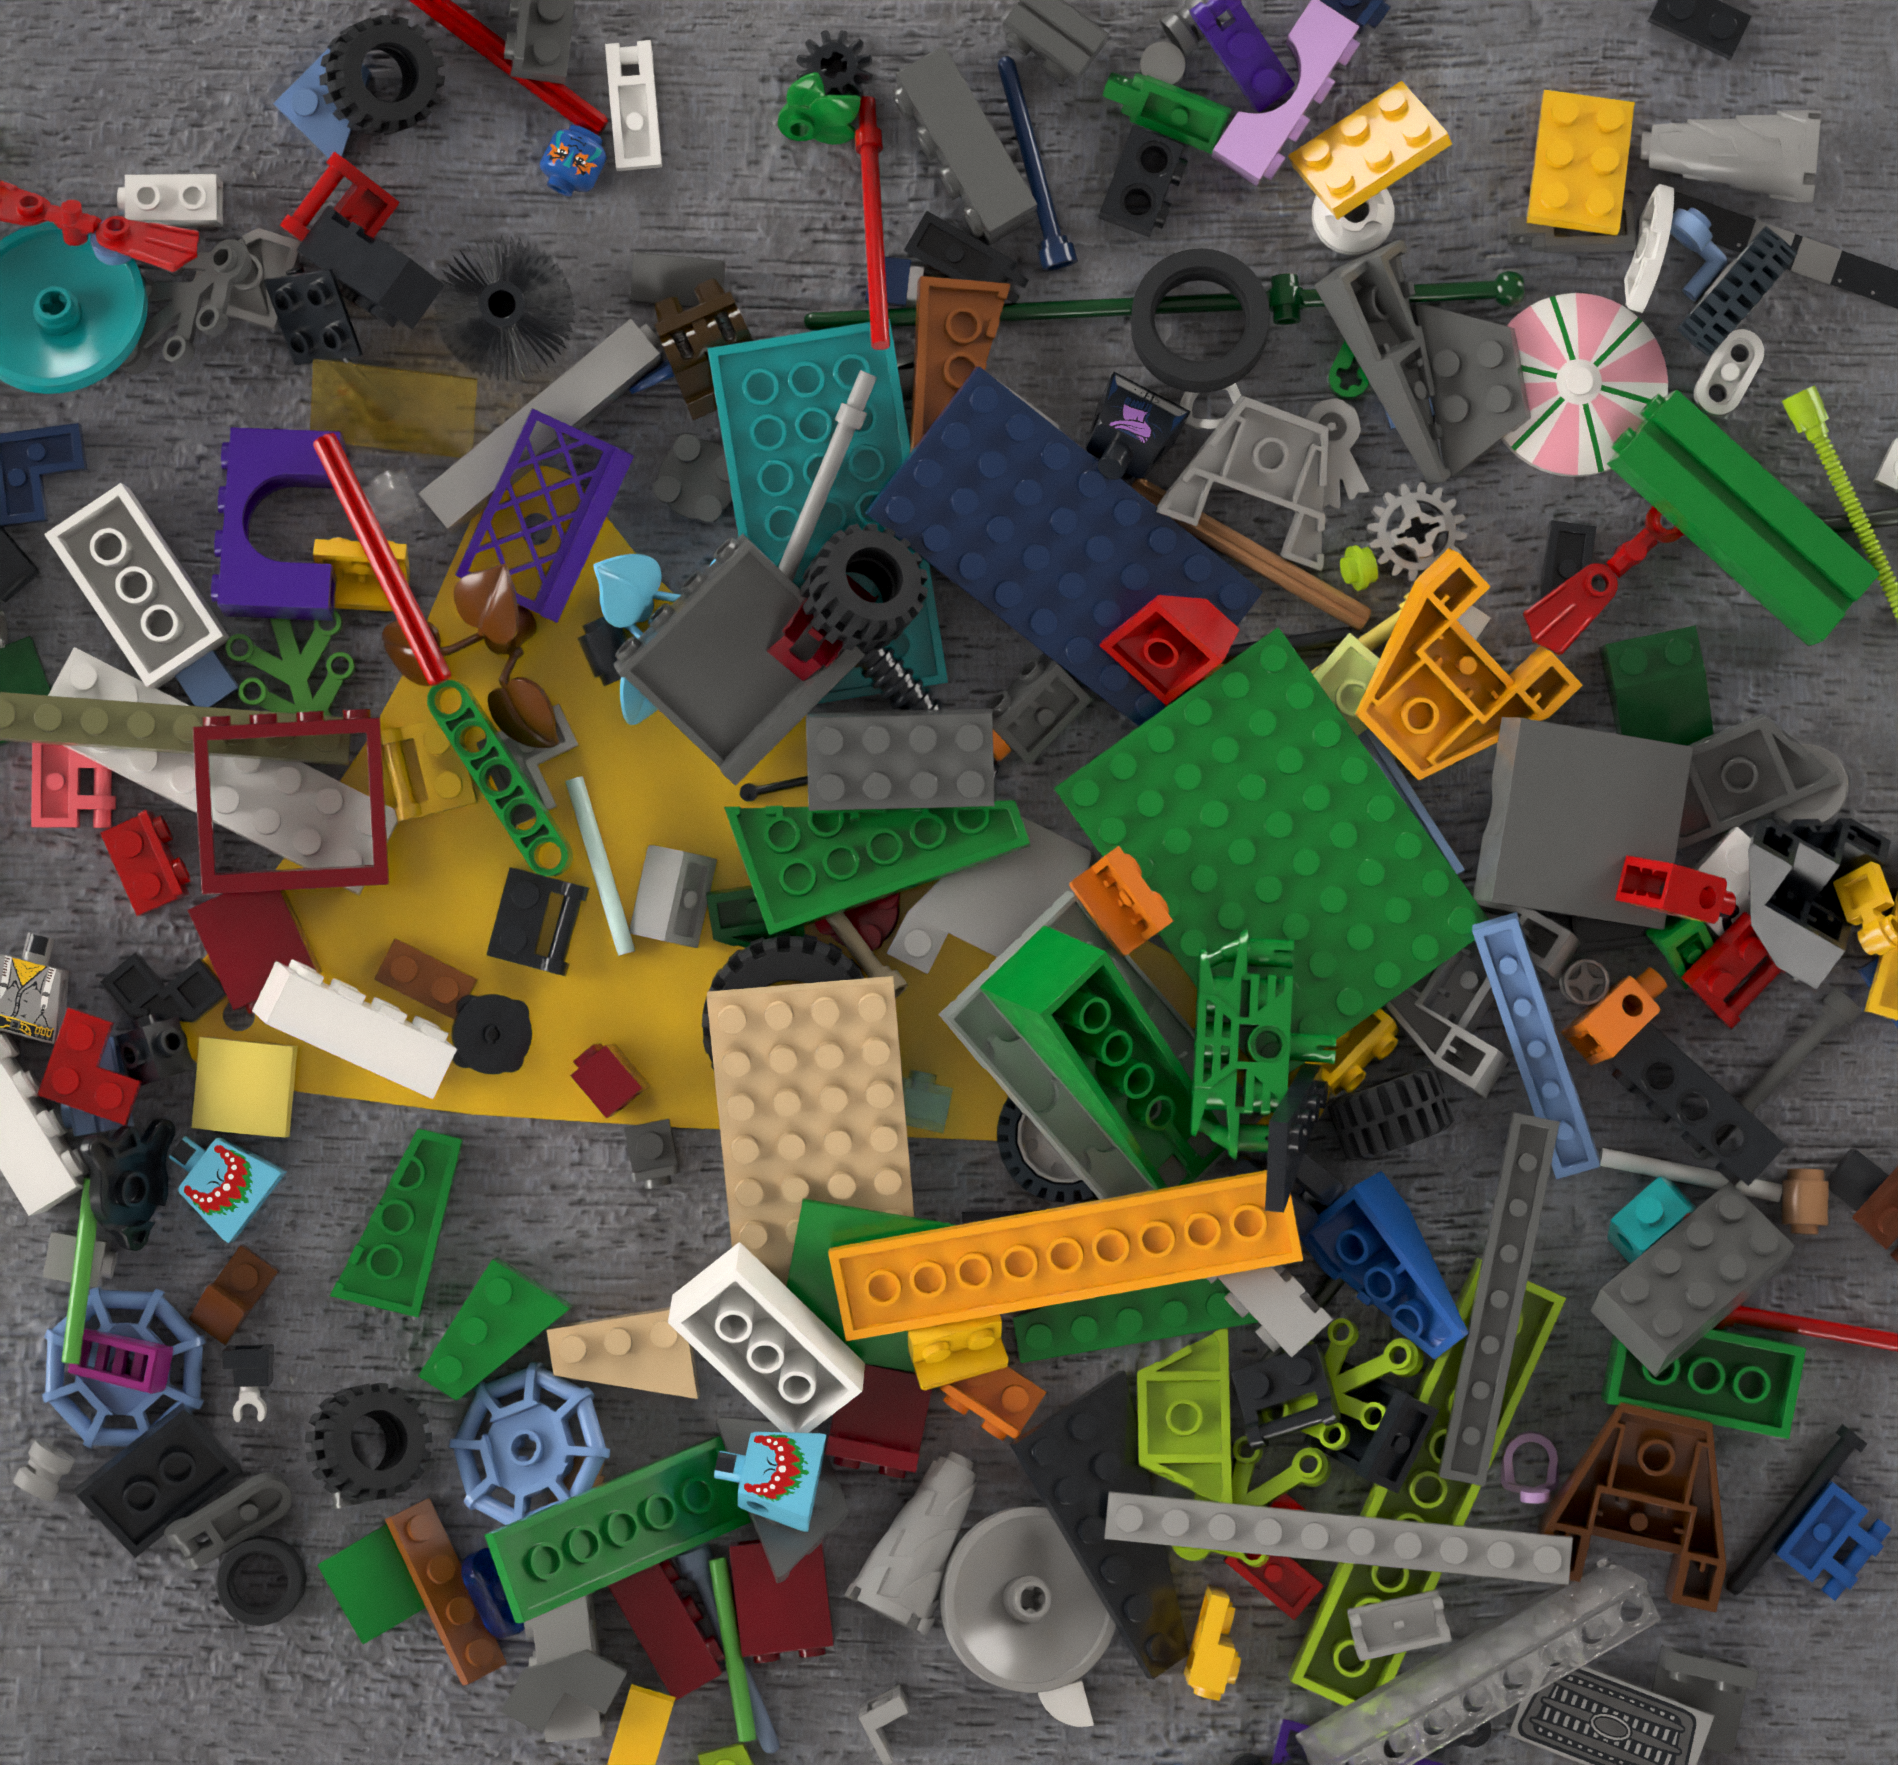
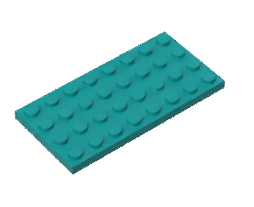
M888 319L890 347L884 350L872 348L870 322L707 348L738 536L743 533L777 567L780 565L838 425L835 417L841 403H847L860 370L877 377L863 410L867 413L861 430L856 429L792 581L800 589L806 581L803 579L805 570L833 534L839 530L845 532L849 526L858 524L861 530H863L867 523L876 524L879 532L885 530L866 515L865 512L910 454V441L890 319ZM908 548V550H909L912 554L915 553V552L912 551L910 548ZM922 559L923 561L919 564L918 568L926 570L928 580L922 585L928 588L927 597L921 603L923 607L896 640L893 639L886 648L891 646L895 650L893 656L895 658L901 657L904 660L903 667L905 669L910 667L914 671L913 678H921L924 682L922 687L948 683L930 566L928 562ZM846 573L873 597L879 596L874 603H883L881 593L872 580L859 573ZM853 667L817 704L880 694L882 690L880 688L874 689L871 686L872 679L870 677L865 679L861 675L863 670L861 667Z

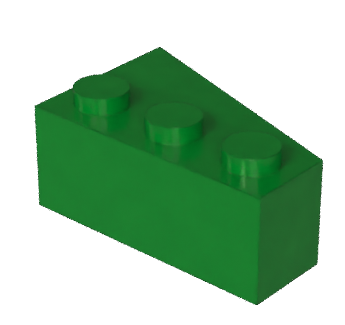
M495 1257L489 1263L418 1377L457 1401L574 1305L504 1260Z

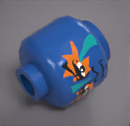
M570 125L569 129L557 130L553 134L539 164L542 172L549 178L547 186L569 197L572 196L574 191H590L594 187L607 160V154L601 146L603 140L593 132L577 125Z

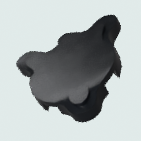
M154 1119L141 1140L139 1132L135 1127L123 1125L110 1139L101 1135L91 1134L87 1135L81 1143L82 1156L89 1164L90 1169L89 1198L91 1210L98 1223L115 1236L123 1249L138 1251L145 1247L150 1231L155 1222H150L149 1220L158 1205H166L168 1198L166 1157L176 1132V1128L170 1120Z

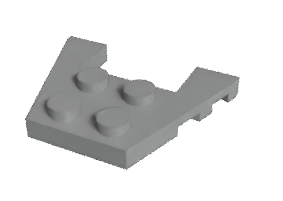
M1240 396L1157 504L1156 512L1197 526L1213 482H1217L1294 510L1295 514L1280 557L1322 571L1324 565L1322 531H1325L1323 500L1324 486H1327L1329 427L1248 397Z

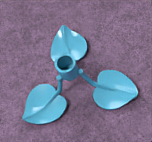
M620 555L593 565L599 583V603L604 618L615 627H623L629 630L637 639L643 632L636 624L637 622L646 621L651 616L654 609L653 599L675 602L681 596L680 594L657 591L662 579L661 568L655 559L647 555ZM621 677L620 702L622 714L627 724L636 725L658 709L625 677Z

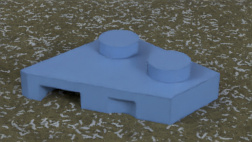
M328 48L273 104L328 159L333 152L344 158V151L352 129L347 127L349 121L346 118L338 120L332 114L337 108L333 102L326 104L323 95L329 93L327 85L320 86L319 75L326 73V67L320 65L322 57L330 53ZM362 63V79L366 88H368L372 73Z

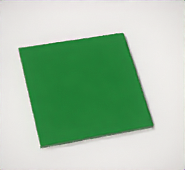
M803 1198L786 1287L865 1364L915 1372L908 1352V1330L846 1341L828 1251L832 1247L956 1226V1224Z

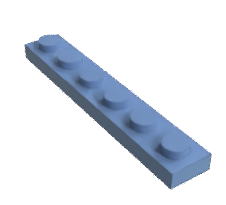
M1517 912L1472 925V932L1535 1117L1560 1122L1551 1163L1556 1179L1600 1167V1158Z

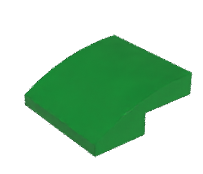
M387 1523L317 1565L363 1645L426 1608Z

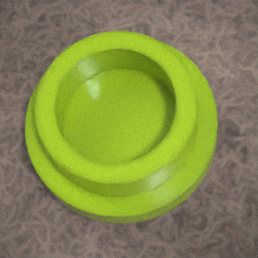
M1357 545L1347 547L1344 557L1340 559L1341 575L1345 583L1351 584L1355 590H1365L1370 583H1374L1378 579V567L1375 556L1369 547L1360 548Z

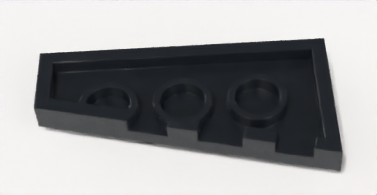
M1303 1063L1269 1120L1265 1211L1284 1213L1312 1129L1318 1121L1320 1108L1325 1109L1328 1081H1321L1322 1065Z

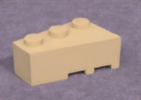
M670 1307L550 1326L546 1330L554 1376L698 1399L700 1396L693 1346L668 1323Z

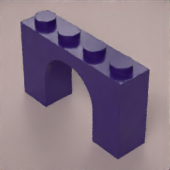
M230 428V441L223 442L221 448V467L227 470L226 486H219L218 512L224 513L223 530H216L214 539L215 557L221 558L220 574H213L211 580L212 602H217L224 617L334 621L337 576L332 565L279 562L266 558L251 546L249 541V524L256 507L273 492L290 487L333 488L313 446V442L325 434L334 433L344 452H346V444L340 431Z

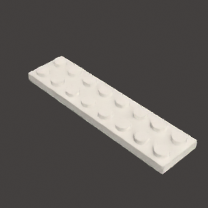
M75 647L48 695L189 706L156 688L146 687L144 682ZM63 745L197 813L194 754ZM209 756L213 822L303 868L373 865L369 796L302 762ZM385 805L388 843L398 822L395 810ZM364 886L343 888L360 896Z

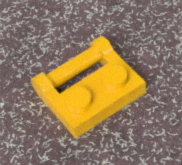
M435 718L381 731L382 747L398 805L394 809L397 822L408 821L478 803L471 774ZM412 739L416 747L429 799L418 803L415 802L401 742Z

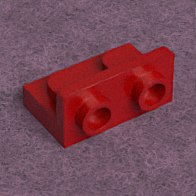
M144 810L138 813V816L100 832L136 916L140 917L189 895L185 885L191 882L189 872L181 857L174 859L167 842L173 840L162 815L155 817L153 811Z

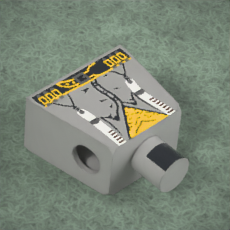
M28 932L21 958L0 954V1031L55 1044L66 1014L69 970L48 965L55 939Z

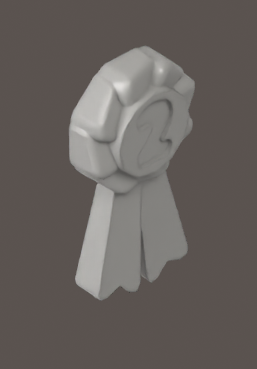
M1338 398L1316 403L1306 416V419L1329 427L1327 486H1324L1323 508L1330 504L1334 508L1340 509L1342 505L1340 479L1343 480L1350 500L1355 499L1359 492H1370V487L1350 451L1361 433L1359 415L1355 408Z

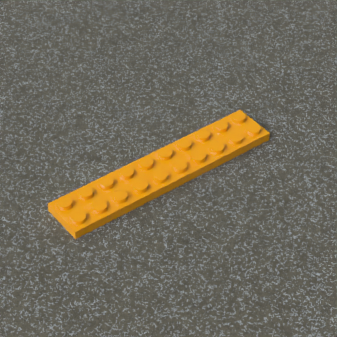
M1267 1170L832 1247L829 1249L828 1254L846 1341L1303 1261L1292 1195L1290 1193L1284 1213L1265 1211Z

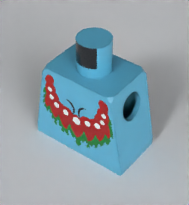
M185 1136L169 1156L171 1160L189 1172L177 1190L227 1243L234 1242L287 1173L278 1165L222 1137L216 1138L209 1148L204 1150Z
M753 1432L750 1434L746 1455L719 1451L714 1478L740 1483L738 1506L741 1509L797 1530L808 1532L825 1454L826 1435L820 1433Z

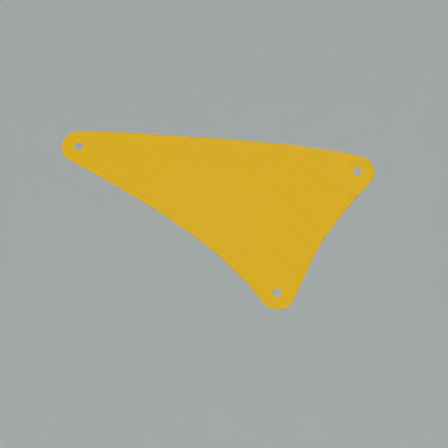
M539 466L546 486L571 477L569 474L556 468ZM534 468L512 485L516 497L541 488ZM574 483L549 492L557 516L576 510L580 498ZM508 490L504 492L499 504L511 500ZM544 494L518 503L524 519L533 513L543 514L549 520L553 519ZM513 505L496 511L491 520V525L497 539L518 532L521 528ZM485 509L471 519L427 619L428 622L438 629L441 639L440 647L450 646L478 632V628L468 625L460 617L456 609L453 593L456 583L461 579L455 576V573ZM606 517L558 622L556 623L527 609L535 618L537 630L530 639L520 646L524 654L516 661L510 674V681L516 677L532 680L545 691L552 706L560 704L579 744L578 747L538 765L558 806L550 810L549 813L573 851V861L565 873L546 877L590 888L587 900L581 901L565 961L569 963L567 975L562 976L486 955L509 868L512 867L531 873L535 872L524 859L473 777L472 780L478 803L398 822L387 843L389 885L364 886L360 896L343 887L285 890L321 967L322 972L319 974L324 976L323 983L330 985L333 978L338 979L358 989V992L366 996L364 1001L371 1004L374 997H377L398 1007L400 1011L407 1014L405 1020L411 1023L415 1015L438 1025L441 1030L449 1033L446 1041L453 1045L451 1033L454 1019L374 980L394 939H398L478 979L471 995L498 994L524 1002L529 1009L532 1040L522 1067L512 1073L484 1074L471 1068L459 1067L451 1061L434 1098L431 1099L265 1024L256 1014L253 1024L248 1029L243 1031L230 1029L223 1019L224 1009L229 1003L228 997L223 999L197 1022L180 1021L182 1030L187 1037L192 1059L197 1063L199 1037L209 1036L248 1042L277 1043L298 1046L294 1091L472 1115L639 1125L670 1118L671 1127L720 1129L714 1070L711 1067L712 1062L708 1053L706 1054L703 1044L702 1014L707 992L719 969L723 968L731 955L739 949H745V947L739 945L731 946L713 940L707 904L698 948L631 934L635 951L618 956L565 781L580 776L584 778L630 929L649 845L717 859L710 891L751 885L724 807L765 808V806L782 805L783 807H809L808 785L758 795L752 802H747L740 796V789L744 784L750 783L755 786H761L808 776L807 714L736 786L661 711L657 710L636 725L627 724L622 714L620 702L621 679L603 686L600 677H594L577 639L585 635L582 628L583 625L604 616L599 603V583L593 565L612 557L636 554ZM571 519L560 522L564 534ZM552 525V534L545 543L534 545L538 558L557 551L561 540L555 525ZM488 530L480 545L492 541ZM523 537L499 545L508 569L533 560L528 544ZM492 547L476 553L468 571L477 572L500 565L495 548ZM552 560L541 564L545 575ZM536 566L511 575L516 592L534 600L542 584ZM661 582L657 591L673 593ZM653 599L654 609L651 616L663 604L668 603L671 606L674 602ZM650 617L646 621L637 622L636 624L643 633L650 627L648 624ZM623 628L627 639L634 636L629 630ZM483 639L449 656H443L451 672V678L448 680L465 684L472 691L497 732H500V728L494 722L489 711L487 699L491 691L501 687L499 677L509 655L493 653ZM402 675L380 715L381 731L434 719L427 705V695L432 686L415 684ZM455 688L445 690L440 697V706L447 714L456 712L462 704L460 692ZM473 727L466 733L465 745L470 752H479L476 743L487 738L485 731L481 727ZM414 740L401 742L415 802L429 800ZM366 741L339 782L370 797ZM382 747L385 805L395 809L398 805ZM489 775L491 786L494 790L498 791L491 775ZM536 817L518 825V827L522 830L530 829L535 824ZM552 842L544 844L539 851L540 863L545 868H555L561 860L560 848ZM284 858L275 870L303 867ZM939 878L900 892V913L897 925L892 934L883 942L882 946L873 952L883 966L888 965L891 970H898L908 984L906 990L895 998L907 1136L914 1138L997 1141L998 1120L1008 1095L991 1074L978 1063L938 1015L952 1001H955L956 997L985 969L987 970L997 957L949 933L928 974L887 954L907 912L941 879ZM553 892L551 894L535 954L548 957L564 895ZM815 923L804 926L805 934L815 936L818 941L825 944H834L842 949V953L847 958L853 959L860 967L845 946L836 942L830 935L821 934L816 929ZM1147 940L1128 955L1191 1028H1195L1196 986L1172 954ZM207 954L203 960L216 974V971ZM861 968V973L863 974L864 978H868L866 973ZM787 980V981H780V982L771 984V985H769V986L804 984V983H803V982H799V981ZM601 1043L603 1046L616 1044L650 1084L647 1089L621 1111L609 1118H606L570 1076L578 1069L573 1061L590 1046ZM1238 1046V1061L1249 1062ZM1302 1065L1289 1073L1288 1089ZM1237 1071V1081L1243 1087L1244 1071ZM1328 1090L1327 1102H1328L1329 1095H1330V1091H1329V1090ZM1320 1108L1319 1117L1324 1111L1322 1108ZM1274 1113L1263 1116L1256 1124L1269 1125V1120Z

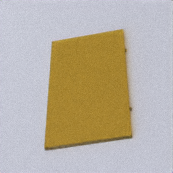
M313 359L310 430L340 431L345 444L462 458L474 446L478 378Z

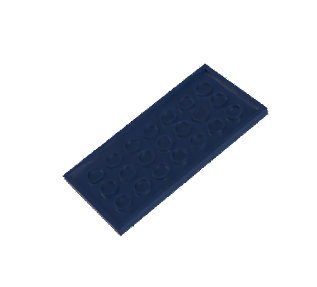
M976 366L865 514L884 529L887 527L895 531L894 537L899 541L903 538L911 543L909 548L912 551L918 552L922 559L1139 727L1167 706L1099 646L1102 640L1158 595L1207 599L1231 622L1238 626L1263 591L1169 516L1157 513L1155 505L1121 478L1113 480L1103 476L1098 469L1099 461L984 369ZM1188 688L1186 691H1184L1181 695H1179L1176 699H1174V700H1173L1172 702H1170L1168 705H1170V704L1173 703L1175 700H1177L1178 698H1180L1182 695H1184L1185 693H1187V691H1188L1190 688Z

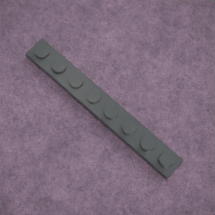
M1512 1112L1468 1325L1469 1334L1466 1335L1438 1476L1480 1486H1485L1558 1134L1559 1121Z

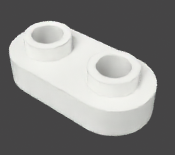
M1745 329L1734 330L1712 354L1694 388L1695 403L1703 413L1709 416L1720 417L1730 413L1738 406L1764 358L1763 343L1755 333ZM1738 346L1745 350L1746 359L1744 362L1733 360L1731 356L1733 347ZM1718 386L1723 390L1724 399L1721 402H1715L1709 397L1710 387Z

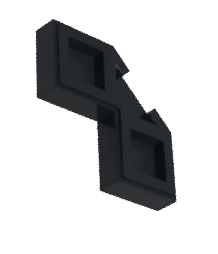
M135 952L100 981L129 1017L143 1018L157 1013L161 1020L178 1016L179 1021L197 1022L227 997L219 978L202 958H198L168 985H165L142 956Z

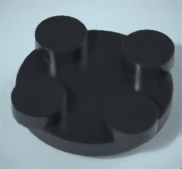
M498 994L462 996L456 1004L457 1015L452 1025V1044L457 1049L452 1059L453 1063L459 1067L471 1068L484 1074L518 1071L523 1065L532 1040V1027L527 1005L520 1000Z

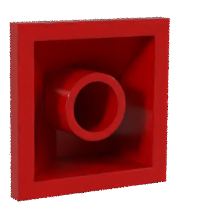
M1158 595L1104 638L1099 646L1167 706L1224 661L1240 629L1207 599Z

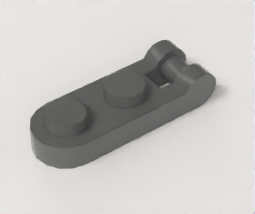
M272 1472L261 1473L191 1516L175 1520L165 1529L164 1534L172 1546H178L181 1550L180 1558L187 1569L196 1570L280 1519L288 1512L291 1506L292 1495L287 1482L280 1475ZM206 1531L210 1538L204 1542H197L195 1536Z

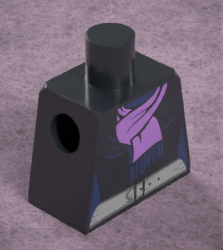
M1114 371L1097 404L1086 450L1089 454L1100 459L1098 469L1103 476L1116 480L1120 479L1124 473H1127L1137 479H1143L1175 444L1191 411Z

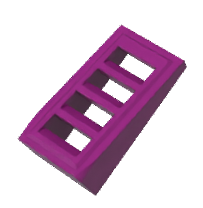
M84 1328L80 1364H69L68 1373L150 1394L163 1392L167 1384L173 1347ZM96 1342L99 1343L95 1366L91 1367L88 1366L92 1343ZM111 1346L116 1347L112 1371L106 1370ZM129 1352H135L131 1374H125Z

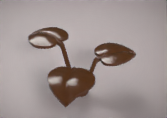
M500 564L490 569L469 573L456 583L453 593L454 602L463 621L472 627L478 628V632L450 646L440 647L441 639L438 629L426 620L443 656H449L483 639L493 653L508 654L509 658L499 677L501 687L491 691L487 699L489 711L494 722L501 731L518 743L535 748L555 747L560 742L556 734L554 710L545 691L537 683L524 677H516L510 681V674L516 661L524 654L520 646L536 633L537 624L535 618L529 610L517 605L515 589L507 564ZM398 620L392 621L382 632V640L384 641V648L402 675L411 682L422 686H431L428 684Z

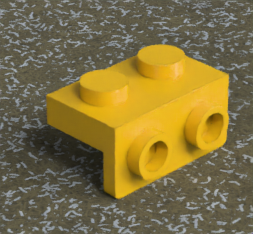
M340 537L329 540L315 539L313 550L314 563L331 564L337 576L335 608L393 611L359 541H350ZM387 540L409 585L410 567L407 544H398Z

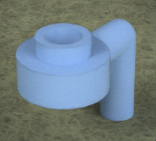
M1678 208L1673 213L1670 233L1681 244L1697 252L1706 261L1682 289V292L1689 299L1696 301L1725 268L1727 257L1711 241L1713 236L1709 230L1711 222L1695 208H1690L1688 211Z

